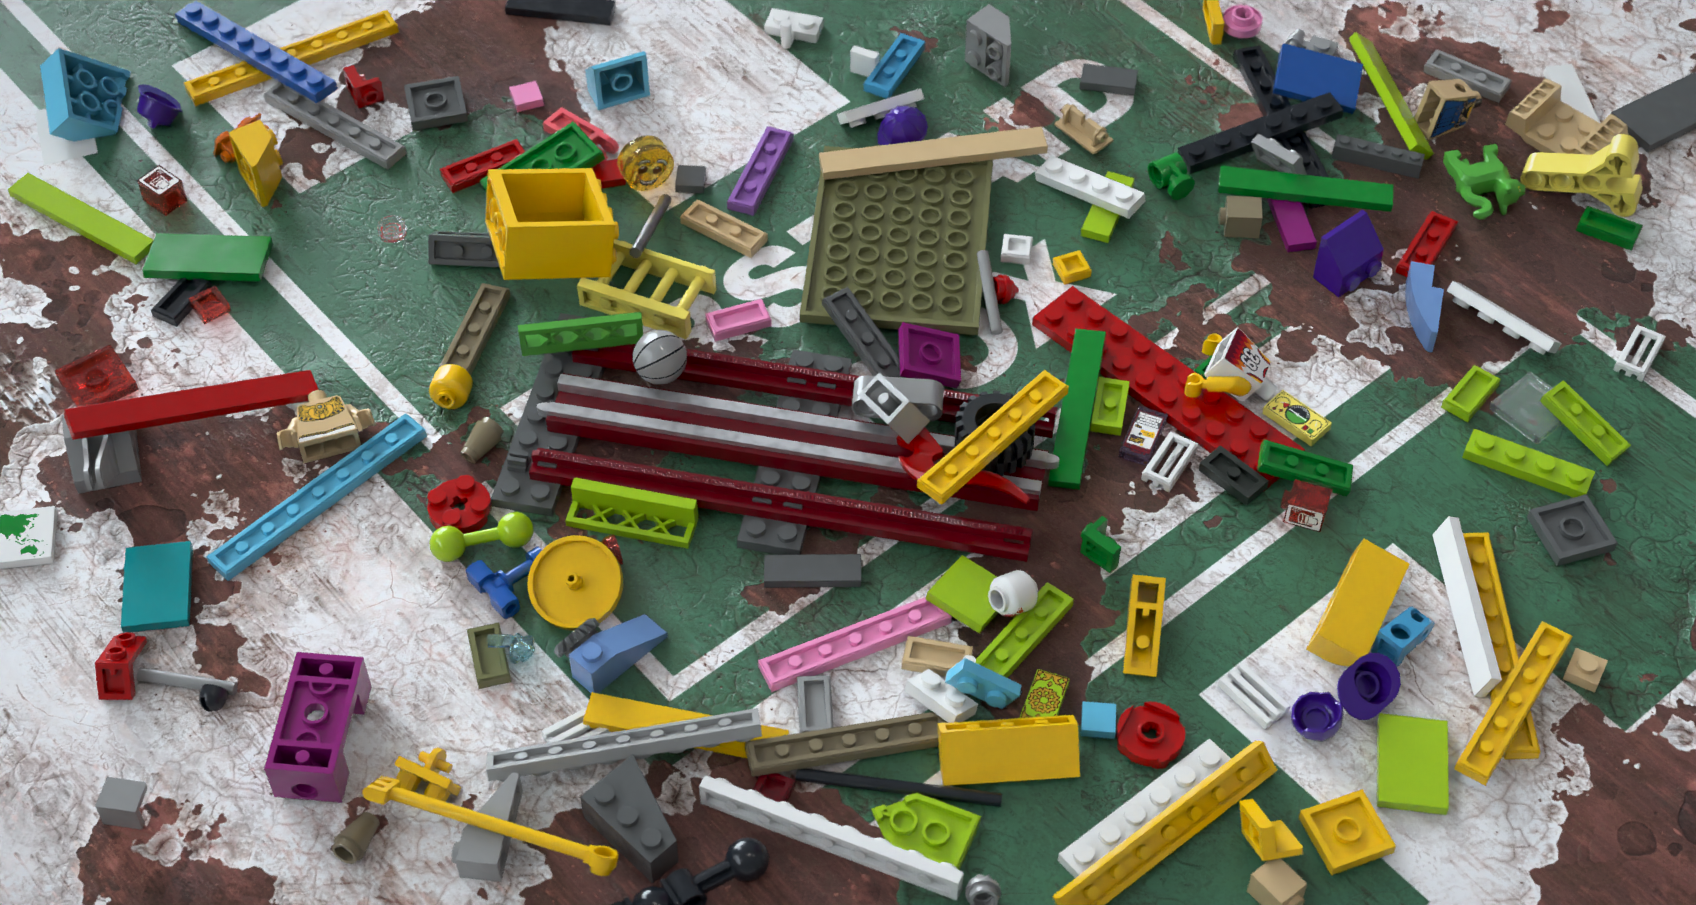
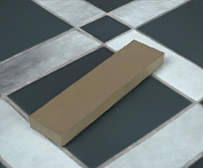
M485 283L481 284L439 367L446 364H455L463 367L472 375L511 296L510 289Z

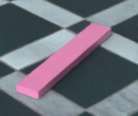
M926 597L758 660V667L771 692L797 683V677L821 674L904 642L908 636L917 637L951 624L952 616L927 601Z

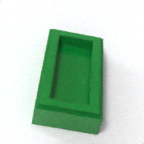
M1586 206L1576 231L1632 251L1643 225Z

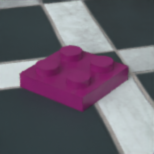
M902 322L898 330L900 376L936 380L943 386L958 388L961 383L959 335Z

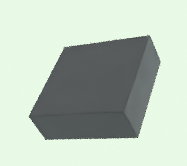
M678 165L675 192L704 193L706 166Z

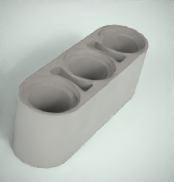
M861 376L854 382L851 408L858 416L880 418L858 396L875 376ZM885 377L930 421L938 420L942 416L944 386L940 382L930 379Z

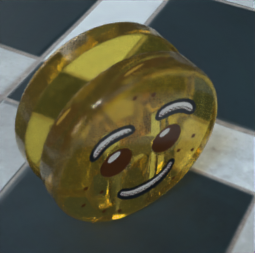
M645 135L631 140L622 148L617 159V166L631 188L638 191H648L661 186L667 181L674 168V159L661 139Z

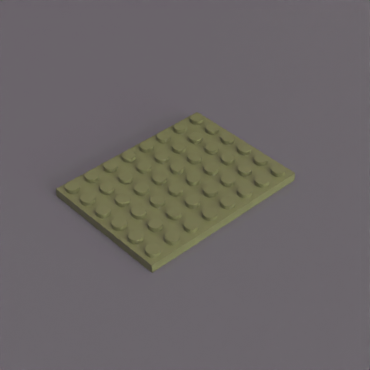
M824 146V152L855 149ZM993 160L823 180L821 171L800 308V322L836 325L822 306V300L848 287L877 328L899 330L902 322L954 334L978 335L982 281L977 252L986 250Z

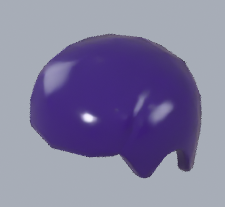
M1309 692L1300 696L1292 706V725L1301 736L1308 740H1327L1332 738L1342 726L1344 717L1343 705L1330 692Z

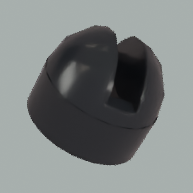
M204 684L199 694V703L205 711H218L226 703L229 692L217 685Z

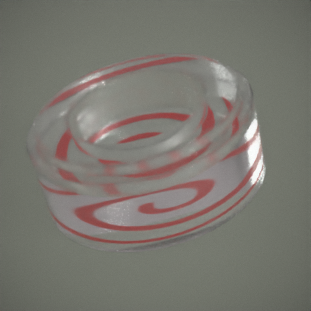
M386 216L377 224L379 238L386 243L399 242L407 235L406 222L400 216Z

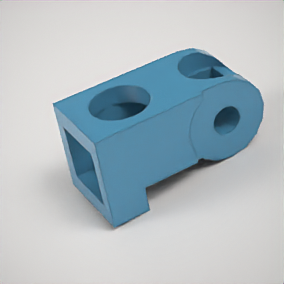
M1411 606L1378 631L1371 652L1389 657L1398 667L1403 662L1404 657L1427 638L1435 623Z

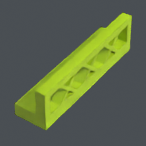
M574 477L571 485L573 501L565 520L566 526L689 549L699 519L697 500ZM579 508L593 510L596 514L587 519L576 517ZM617 514L623 515L626 520L616 525L610 524L606 518ZM644 520L654 521L656 526L649 530L639 529L637 524ZM676 525L687 527L684 537L670 535L668 529Z

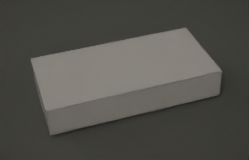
M830 675L797 677L800 733L834 728Z

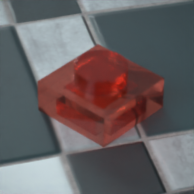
M216 286L188 298L191 307L204 324L231 312L228 301Z

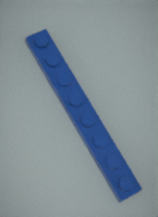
M198 1L186 5L185 8L175 13L178 23L315 103L320 102L338 90L334 79Z

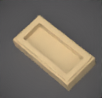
M908 636L901 669L921 673L930 669L939 676L946 677L947 671L960 662L965 655L972 656L973 646Z

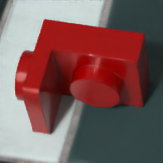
M354 65L343 68L347 90L358 109L384 100L382 84L378 77L366 80L364 74L359 75Z

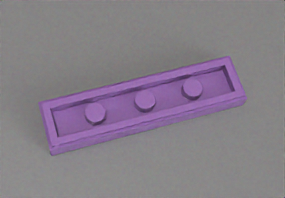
M769 126L766 127L727 201V209L755 215L794 140L793 132Z

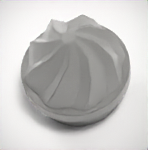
M978 874L976 877L971 878L966 886V899L970 905H997L1001 897L1000 885L996 880L991 879L989 874L986 876Z

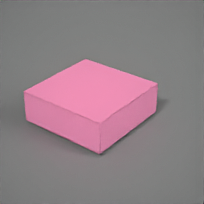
M536 81L509 87L517 112L544 106L543 97Z

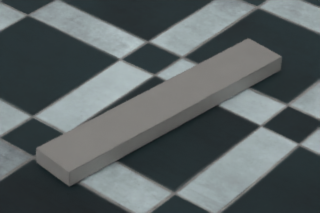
M278 82L263 94L265 102L387 170L407 154L406 147L322 100L315 103L281 82Z

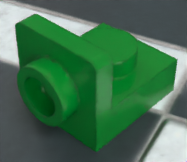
M1101 516L1095 523L1090 522L1083 529L1080 553L1111 574L1119 565L1121 546L1113 538L1106 536L1108 519Z

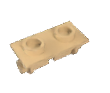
M1065 104L1061 110L1063 118L1054 123L1056 127L1093 155L1114 141L1107 133L1105 127L1098 125L1090 118L1085 119V114L1078 110L1074 104Z

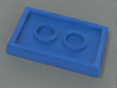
M1283 43L1280 49L1273 93L1300 101H1307L1330 92L1342 107L1343 112L1353 114L1356 109L1363 64Z

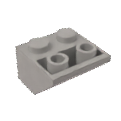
M988 4L967 19L965 62L1006 87L1009 85L1011 56L1010 20L1007 15Z

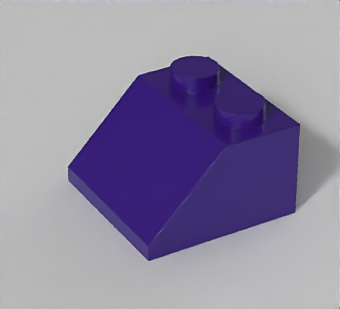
M1361 210L1321 237L1313 278L1337 297H1340L1347 291L1355 290L1360 282L1368 277H1374L1382 267L1381 260L1384 249L1367 212Z

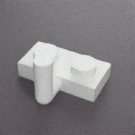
M772 8L764 25L765 34L781 37L782 47L788 49L791 47L794 39L817 43L824 22L822 17Z
M971 655L963 657V659L966 658L976 663L975 657ZM930 669L906 681L904 691L948 723L963 722L976 714L978 703L960 692L957 688L945 683L943 678Z

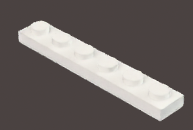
M1208 739L1060 852L1058 862L1074 878L1078 877L1231 758L1211 739Z

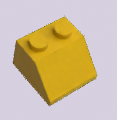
M258 120L228 133L239 172L263 208L269 204L282 179L280 166L283 165V161L278 150L274 147L278 144L273 130L271 128L267 130L262 121Z

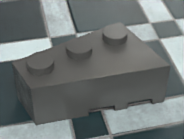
M633 754L580 796L584 818L652 883L679 862L677 841Z

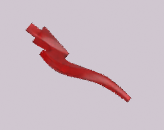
M925 427L909 444L899 435L896 437L897 445L914 452L909 457H898L904 471L915 480H918L935 465L933 463L935 460L942 459L944 456L943 449ZM981 470L965 484L990 487L1005 492L1025 504L1030 502V498L1017 485L997 473Z

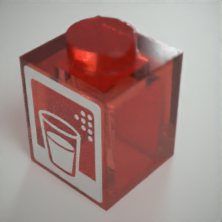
M160 165L137 180L143 201L165 216L188 201L182 180Z
M1295 479L1292 490H1285L1280 508L1286 510L1283 522L1321 532L1332 489Z

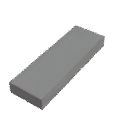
M1437 49L1426 62L1423 70L1424 73L1441 80L1461 79L1473 91H1477L1482 97L1497 103L1503 98L1512 80Z

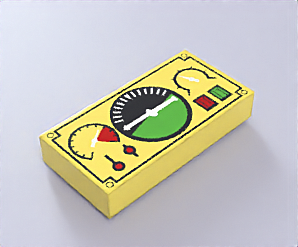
M1284 390L1263 407L1262 414L1311 447L1331 428L1332 423Z

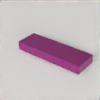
M1266 198L1286 251L1294 252L1315 249L1317 241L1301 202Z

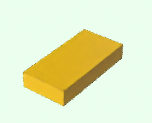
M1203 0L1202 10L1210 43L1212 45L1221 44L1224 20L1219 0Z

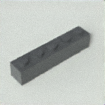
M1337 134L1331 158L1418 179L1425 154Z

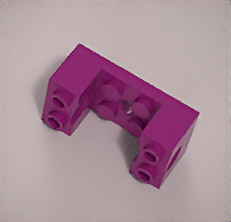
M296 652L264 766L274 797L342 803L350 774L343 753L353 714L365 715L372 688L364 657ZM313 711L325 712L318 720L312 721L307 719V716Z

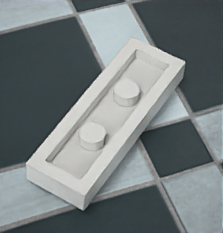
M920 88L839 113L837 116L840 125L849 122L851 128L866 123L865 117L874 115L875 119L883 118L890 112V109H894L897 106L917 107L916 101L923 100L924 97Z

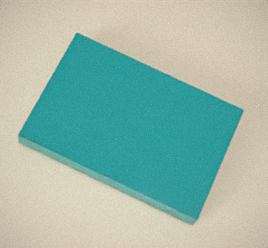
M191 541L126 548L121 629L123 633L190 626L193 559Z

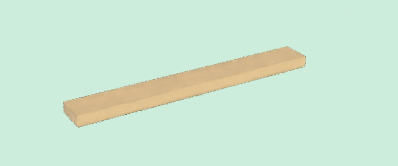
M1042 127L822 152L819 153V162L823 180L1045 154L1047 153L1048 145Z

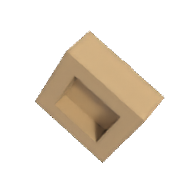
M1575 648L1563 680L1595 692L1608 660Z

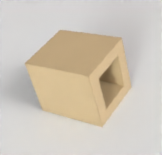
M1280 858L1267 861L1251 874L1247 892L1260 905H1303L1307 883Z

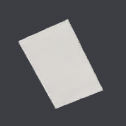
M46 109L35 111L44 165L98 153L95 138L74 142L50 135Z

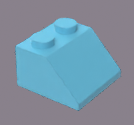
M645 51L585 69L587 89L598 110L650 96L647 54Z

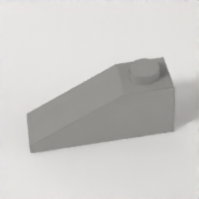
M512 772L478 812L515 823L523 792L519 773ZM467 824L462 831L460 842H455L452 850V863H456L459 877L501 882L512 838Z

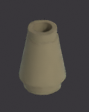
M488 417L477 421L460 452L462 457L475 464L502 440L501 435L504 433L502 427Z
M363 812L361 816L334 837V844L332 846L334 855L347 864H354L357 860L363 859L380 825L378 818L369 812Z

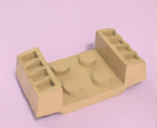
M1546 78L1509 112L1505 123L1507 127L1519 134L1525 143L1542 153L1593 155L1610 145L1614 136L1619 134L1628 135L1627 124L1616 116L1610 114L1599 123L1560 101L1562 86Z

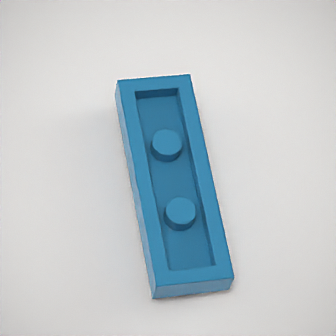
M900 33L864 82V91L885 99L890 98L925 50V41Z

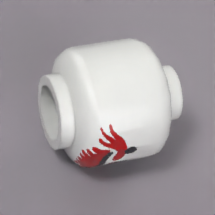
M1015 570L1001 575L992 581L988 599L996 612L1005 617H1013L1034 608L1037 603L1038 587L1036 582L1026 572Z

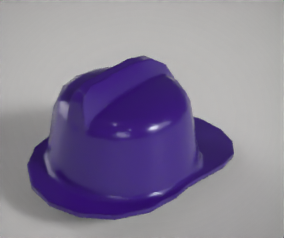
M139 84L140 98L137 112L147 119V125L150 128L154 129L157 124L169 126L179 112H183L179 102L166 92L150 85Z
M1368 653L1356 660L1342 673L1337 685L1338 699L1343 705V709L1350 716L1358 720H1369L1377 716L1399 694L1401 679L1395 663L1383 654Z

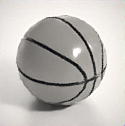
M654 330L644 334L637 341L633 350V364L637 373L644 380L652 384H668L673 382L682 374L687 364V350L684 343L677 335L670 331Z

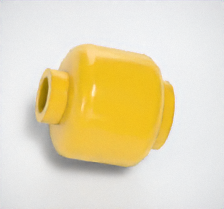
M446 364L439 367L430 383L429 394L431 399L442 408L458 409L462 407L468 400L472 390V377L466 369L459 365Z

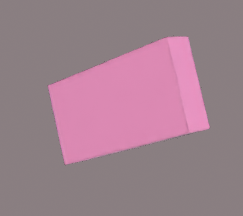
M762 299L705 314L706 322L715 342L772 326L770 315Z

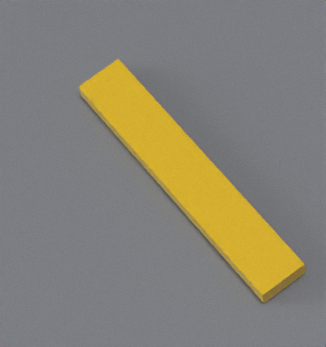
M1043 370L917 480V488L942 505L1066 396L1069 386L1046 370Z
M1543 621L1540 623L1458 759L1454 770L1486 786L1569 646L1572 635Z
M592 692L583 718V724L589 725L593 729L600 727L608 729L609 732H617L713 715ZM761 725L762 736L755 737L752 740L789 735V730ZM725 742L712 748L695 747L697 749L747 758L745 742Z

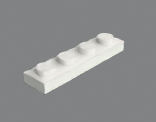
M1052 155L1035 171L1036 181L1128 219L1145 203V193Z
M1452 281L1447 289V292L1454 295L1453 302L1465 309H1468L1471 305L1479 310L1478 317L1490 324H1493L1496 320L1505 326L1502 331L1515 339L1523 336L1530 341L1528 346L1542 355L1546 351L1556 354L1562 344L1461 283Z

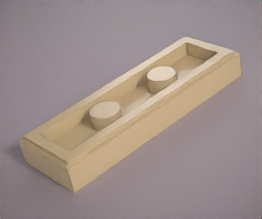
M698 199L680 216L681 224L750 258L768 241L767 233Z

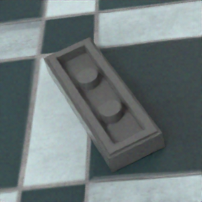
M861 554L764 555V588L861 587Z

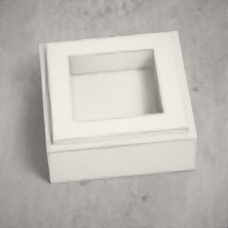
M854 45L850 51V72L869 77L879 63V53Z
M1004 234L1001 262L1030 265L1033 237Z

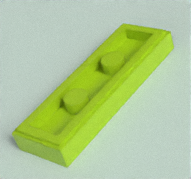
M1107 171L1106 178L1133 188L1135 178ZM1092 204L1081 228V236L1109 243L1121 215Z
M1564 380L1541 398L1540 402L1606 466L1610 465L1631 446Z

